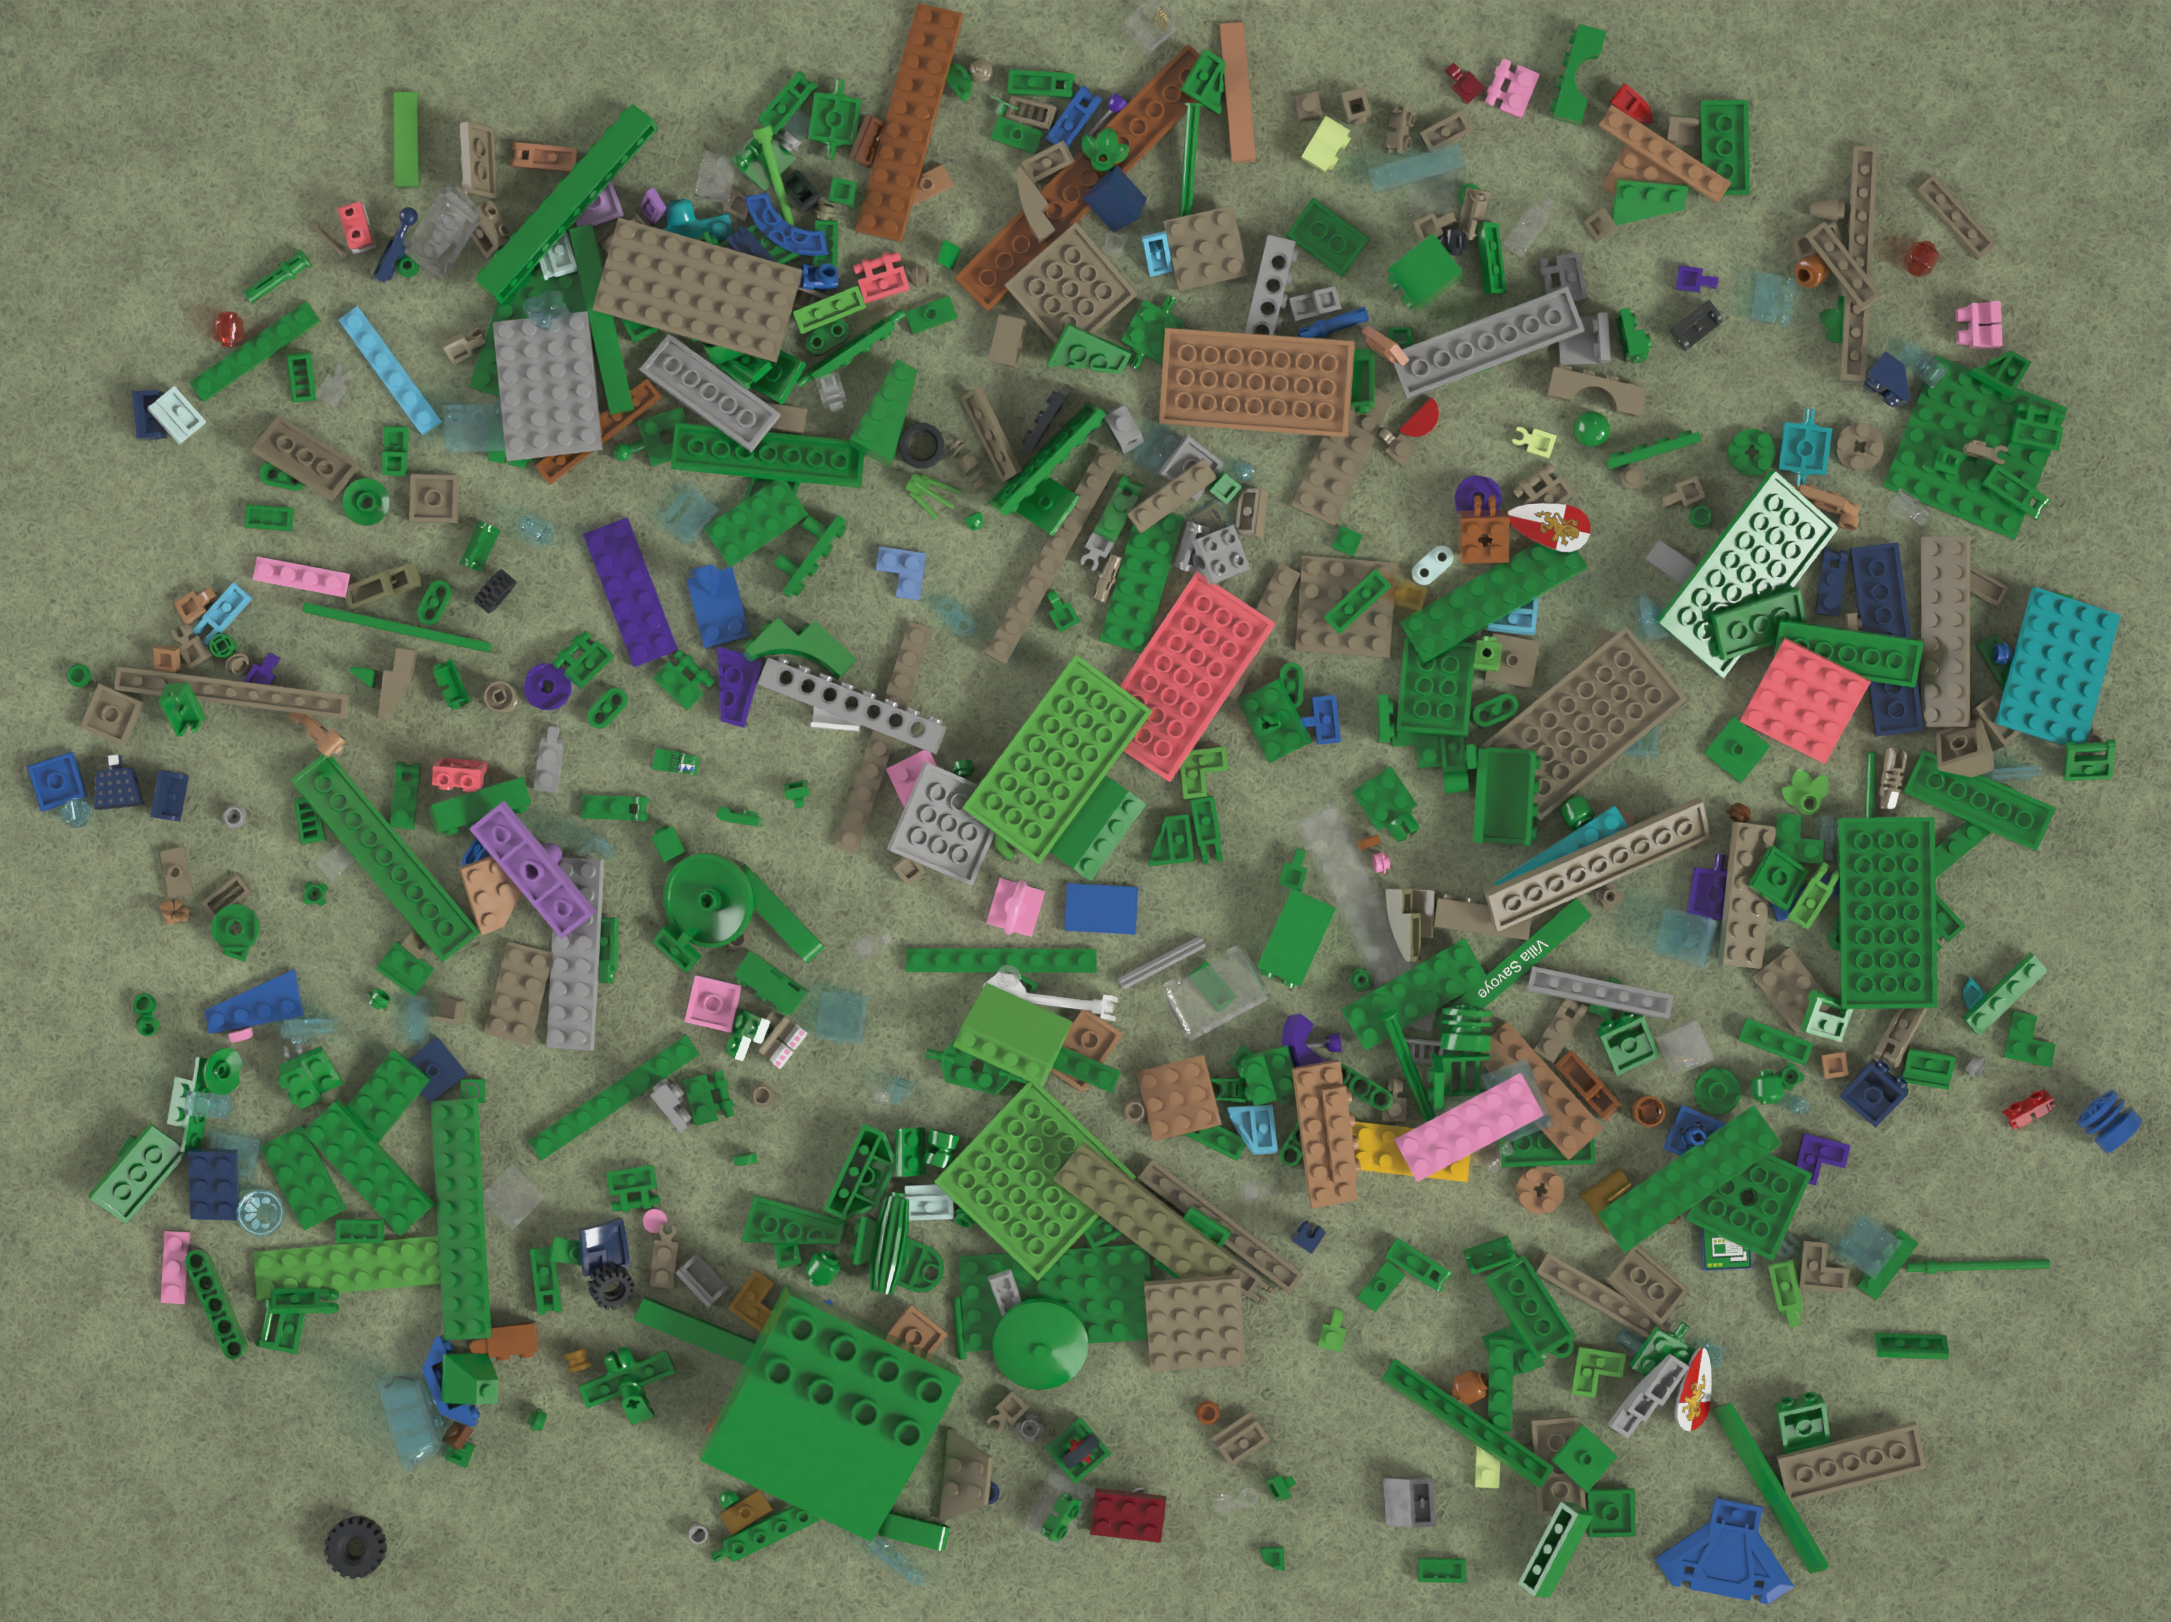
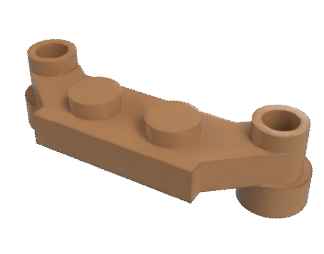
M1801 484L1800 486H1793L1816 508L1840 515L1839 527L1849 531L1857 530L1859 504L1847 502V498L1840 497V494L1836 492L1818 490L1814 485Z
M291 712L288 715L296 724L300 725L301 722L308 729L306 733L317 741L318 750L328 758L333 753L338 755L343 749L342 745L346 742V739L332 728L328 731L310 714Z

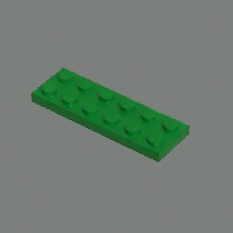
M1087 402L1022 467L1023 472L1011 478L988 503L1004 516L1014 513L1019 507L1018 503L1024 497L1028 498L1036 490L1035 486L1041 480L1045 481L1053 473L1052 469L1058 463L1062 464L1070 456L1069 452L1075 446L1079 447L1087 439L1086 435L1092 429L1096 430L1102 425L1106 414L1099 407Z
M1169 513L1142 533H1139L1135 526L1132 525L1100 642L1139 653L1144 651L1150 639L1184 517Z
M1780 619L1774 656L1784 638H1787L1870 679V681L1908 687L1916 686L1924 644L1923 639Z
M1926 750L1922 751L1903 794L2034 852H2037L2056 810L2051 805L1985 776L1968 777L1940 771L1937 765V755Z
M1462 938L1345 1006L1341 1011L1364 1051L1389 1037L1384 1022L1379 1019L1383 1013L1396 1010L1398 1013L1396 1018L1402 1030L1488 980V977L1465 938Z
M338 1099L303 1131L399 1236L435 1205Z

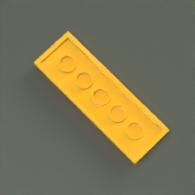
M1355 1121V1126H1351L1352 1135H1355L1357 1138L1358 1149L1354 1150L1355 1158H1358L1360 1161L1361 1170L1414 1176L1394 1139L1415 1128ZM1471 1154L1426 1178L1468 1182Z

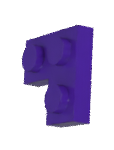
M1803 1133L1795 1166L1812 1173L1808 1184L1816 1186L1821 1164L1825 1163L1845 1168L1851 1145Z

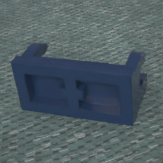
M741 226L735 235H730L726 239L735 251L777 263L746 227Z
M132 391L136 439L140 441L167 439V431L147 410L150 405L163 395V391Z
M162 770L158 771L150 817L181 822L189 775Z
M1304 1221L1296 1233L1291 1234L1290 1239L1312 1254L1326 1231L1318 1225L1313 1229L1312 1233L1311 1225L1308 1224V1221Z

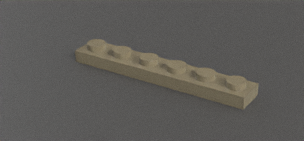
M1279 563L1256 611L1276 623L1301 573ZM1269 636L1228 697L1236 701L1238 700Z
M1546 1252L1535 1271L1538 1275L1646 1338L1649 1337L1656 1326L1659 1327L1624 1296ZM1665 1321L1659 1328L1668 1331L1672 1324Z

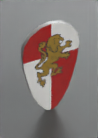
M1540 503L1518 506L1508 511L1509 523L1514 529L1532 541L1560 552L1579 550L1587 543L1590 536L1591 525L1588 517L1582 510L1574 506Z
M1699 1347L1695 1351L1688 1364L1689 1369L1684 1374L1682 1383L1676 1386L1679 1393L1675 1407V1419L1677 1425L1686 1431H1693L1699 1428L1708 1416L1710 1409L1711 1364L1707 1350L1703 1347Z

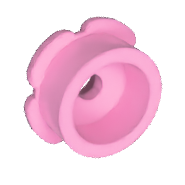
M1383 851L1373 854L1372 859L1375 873L1382 872V874H1385L1386 869H1390L1389 856L1384 855Z

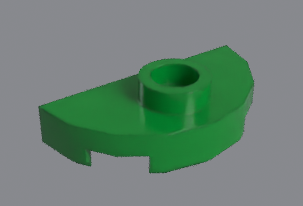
M951 62L946 83L966 103L973 88L972 78L959 63Z

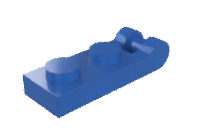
M1083 85L1045 139L1053 145L1064 140L1067 148H1069L1103 98L1098 95L1094 96ZM1083 99L1089 103L1087 109L1080 105Z

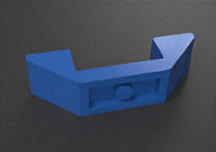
M442 1334L435 1338L422 1371L440 1414L473 1427L479 1423L477 1418H480L476 1405L460 1404L452 1408L451 1403L441 1402L442 1370L440 1367L436 1368L435 1364L443 1361V1354H451L450 1352L453 1351L450 1340H444Z

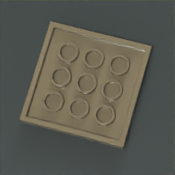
M1076 222L1004 284L1007 290L1055 345L1067 323H1071L1094 334L1138 295Z
M1302 556L1295 651L1390 658L1397 563ZM1377 569L1392 586L1338 635L1323 617L1373 570Z
M1240 1274L1144 1282L1150 1372L1245 1364Z

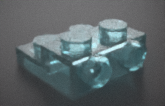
M341 1018L287 1019L285 1024L281 1025V1038L292 1039V1044L310 1043L311 1038H316L317 1034L334 1033L335 1028H341Z

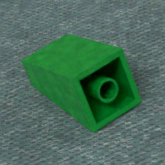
M1290 889L1256 967L1261 969L1259 974L1270 979L1274 975L1282 978V984L1293 989L1295 985L1301 987L1336 908L1297 890Z

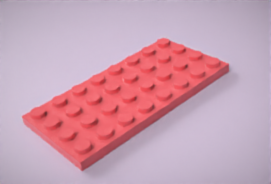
M1196 571L1120 685L1122 689L1153 711L1124 749V752L1171 782L1276 623L1217 584L1208 585L1206 577Z

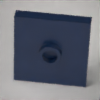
M436 1037L409 1059L431 1078L430 1082L421 1091L430 1104L468 1074L439 1037Z

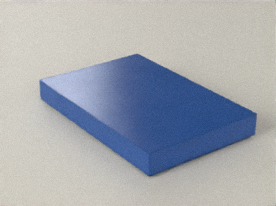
M1067 883L1064 931L1136 935L1138 887Z

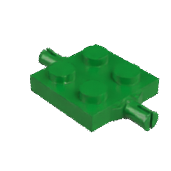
M835 79L834 92L814 93L808 140L821 142L826 145L824 157L826 160L829 159L830 151V160H834L835 149L838 146L853 147L857 137L862 99L851 98L843 94L845 84L843 79H841L840 88H838L840 79Z
M1167 295L1162 307L1155 306L1146 300L1142 301L1120 341L1131 347L1135 352L1129 364L1130 367H1133L1136 362L1134 369L1138 370L1143 358L1152 359L1161 365L1163 364L1165 328L1182 329L1185 322L1174 317L1170 312L1176 301L1174 297L1170 301L1172 296Z
M1681 1321L1675 1332L1665 1331L1657 1326L1653 1329L1630 1363L1632 1369L1644 1375L1642 1380L1669 1354L1685 1364L1690 1362L1696 1348L1685 1342L1682 1338L1688 1328H1690L1688 1324Z

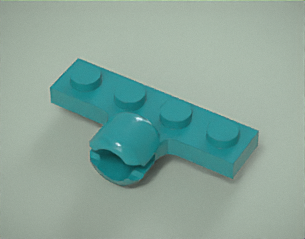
M678 199L665 205V215L668 224L665 228H661V230L692 239L704 235L703 232L708 231L711 236L715 235L718 241L734 235L729 213L697 219L692 202L689 199Z

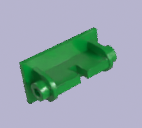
M479 520L460 564L482 573L501 530Z
M452 659L432 667L434 670L432 674L438 686L446 685L447 687L446 690L442 691L447 707H450L452 711L458 710L471 702L468 691Z
M1067 1492L1060 1495L1052 1509L1059 1515L1058 1517L1052 1514L1048 1515L1041 1527L1043 1529L1041 1534L1052 1542L1058 1543L1068 1533L1067 1527L1071 1520L1078 1516L1081 1509L1080 1505L1083 1501L1073 1499V1496Z

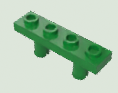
M810 515L805 519L802 527L817 537L818 543L802 565H797L782 553L773 565L790 577V581L782 591L788 597L792 598L793 595L799 596L806 586L803 584L807 576L812 577L818 570L819 565H817V562L822 556L826 558L833 549L831 543L836 537L840 539L846 532L847 527L845 524L847 521L840 515H837L831 525L827 527Z

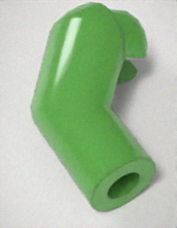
M995 833V848L1010 861L1017 853L1008 845V841Z

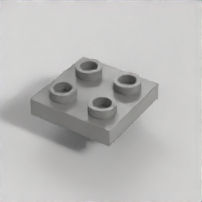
M1234 524L1192 541L1196 550V554L1192 558L1193 566L1197 572L1205 574L1208 585L1215 584L1250 569Z

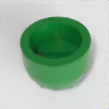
M981 511L963 518L968 529L972 531L981 529L984 524Z
M730 1489L725 1490V1493L721 1492L719 1495V1503L723 1510L728 1509L740 1500L737 1494Z

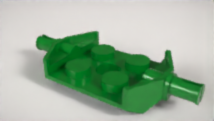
M955 1040L941 1052L927 1048L926 1052L935 1054V1056L926 1054L925 1058L937 1060L941 1063L945 1083L985 1092L997 1096L1009 1081L1027 1083V1080L1019 1078V1076L982 1060L984 1069L979 1073L973 1072L970 1068V1063L972 1060L980 1058L953 1047Z

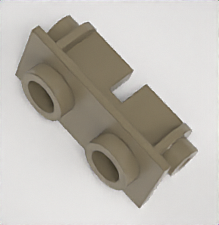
M1406 105L1403 107L1394 106V109L1391 110L1389 128L1397 129V131L1388 132L1385 149H1388L1387 154L1396 155L1398 152L1402 156L1407 157V150L1411 148L1410 130L1414 126L1415 115L1413 110Z
M1471 188L1466 190L1456 230L1463 231L1468 240H1474V237L1477 236L1476 225L1483 222L1490 196L1489 191Z

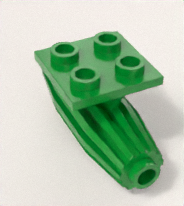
M891 1191V1196H885L877 1222H874L867 1215L862 1216L861 1220H856L854 1235H858L857 1243L852 1244L850 1258L854 1259V1265L870 1261V1291L893 1294L899 1279L909 1232V1199L905 1198L904 1193Z

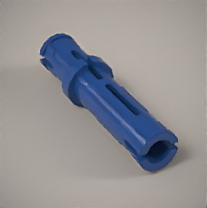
M1363 306L1331 319L1318 320L1316 324L1298 329L1297 333L1299 337H1322L1323 339L1333 332L1369 321V316Z

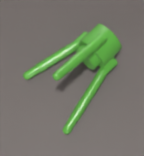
M915 473L909 480L906 489L911 492L909 496L915 499L935 520L938 519V516L920 497H924L926 493L949 508L954 507L952 503L930 490L931 485L929 484L957 494H961V490L931 479L925 474L920 476Z

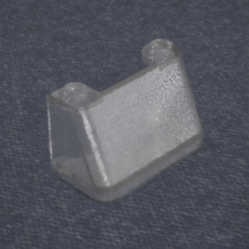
M1237 944L1225 951L1226 956L1178 982L1173 978L1162 984L1164 989L1160 992L1187 1042L1204 1035L1272 998L1244 946L1239 948Z

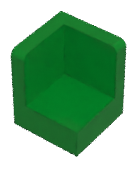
M833 177L828 201L848 205V208L853 209L858 188L857 182Z

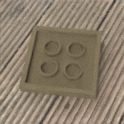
M1233 205L1163 221L1178 291L1248 275Z

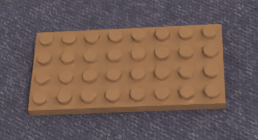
M1165 328L1159 423L1348 437L1355 341Z

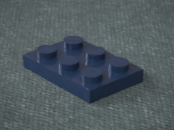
M190 1149L188 1151L190 1219L239 1220L238 1150Z

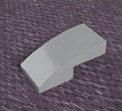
M1336 286L1287 299L1292 323L1342 309Z
M1658 540L1645 558L1648 563L1664 572L1669 578L1680 585L1685 583L1697 567L1660 540Z

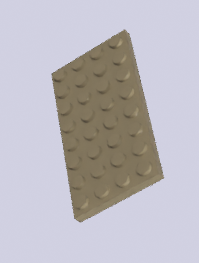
M618 217L592 310L777 363L803 270Z
M1626 626L1481 746L1537 749V755L1541 756V769L1536 770V779H1540L1539 794L1535 793L1534 803L1539 804L1537 818L1541 821L1688 699Z

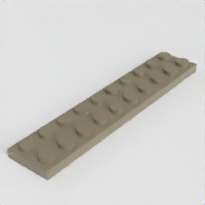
M1697 797L1486 890L1485 895L1493 927L1499 932L1711 838L1703 801L1700 797Z

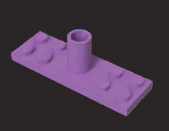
M505 801L470 828V831L561 939L596 912L593 906L557 865L562 858L561 849L551 842L541 845Z

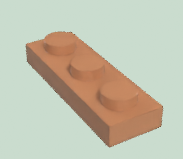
M1370 326L1361 331L1366 338L1364 343L1369 349L1376 351L1382 358L1385 356L1390 363L1396 362L1401 366H1404L1409 361L1397 343Z

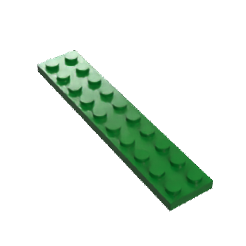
M322 754L290 779V783L442 964L480 934L479 930L332 755L328 758Z
M478 1098L432 1101L431 1117L444 1340L491 1338Z

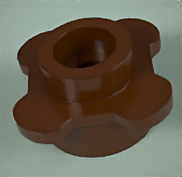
M1736 802L1726 811L1734 822L1747 823V820L1750 821L1751 810L1742 803Z

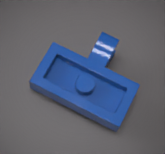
M1336 695L1312 697L1313 717L1300 718L1304 727H1315L1317 745L1341 742Z

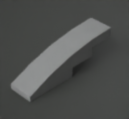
M1669 1354L1637 1385L1610 1419L1608 1425L1629 1439L1641 1420L1646 1422L1658 1404L1664 1405L1689 1369V1366Z

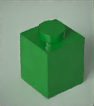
M666 824L656 829V835L651 837L664 863L687 852L674 826L669 828Z

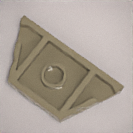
M948 1429L939 1521H946L987 1506L989 1502L993 1457L987 1452L980 1450L971 1440H966L959 1435L956 1429Z

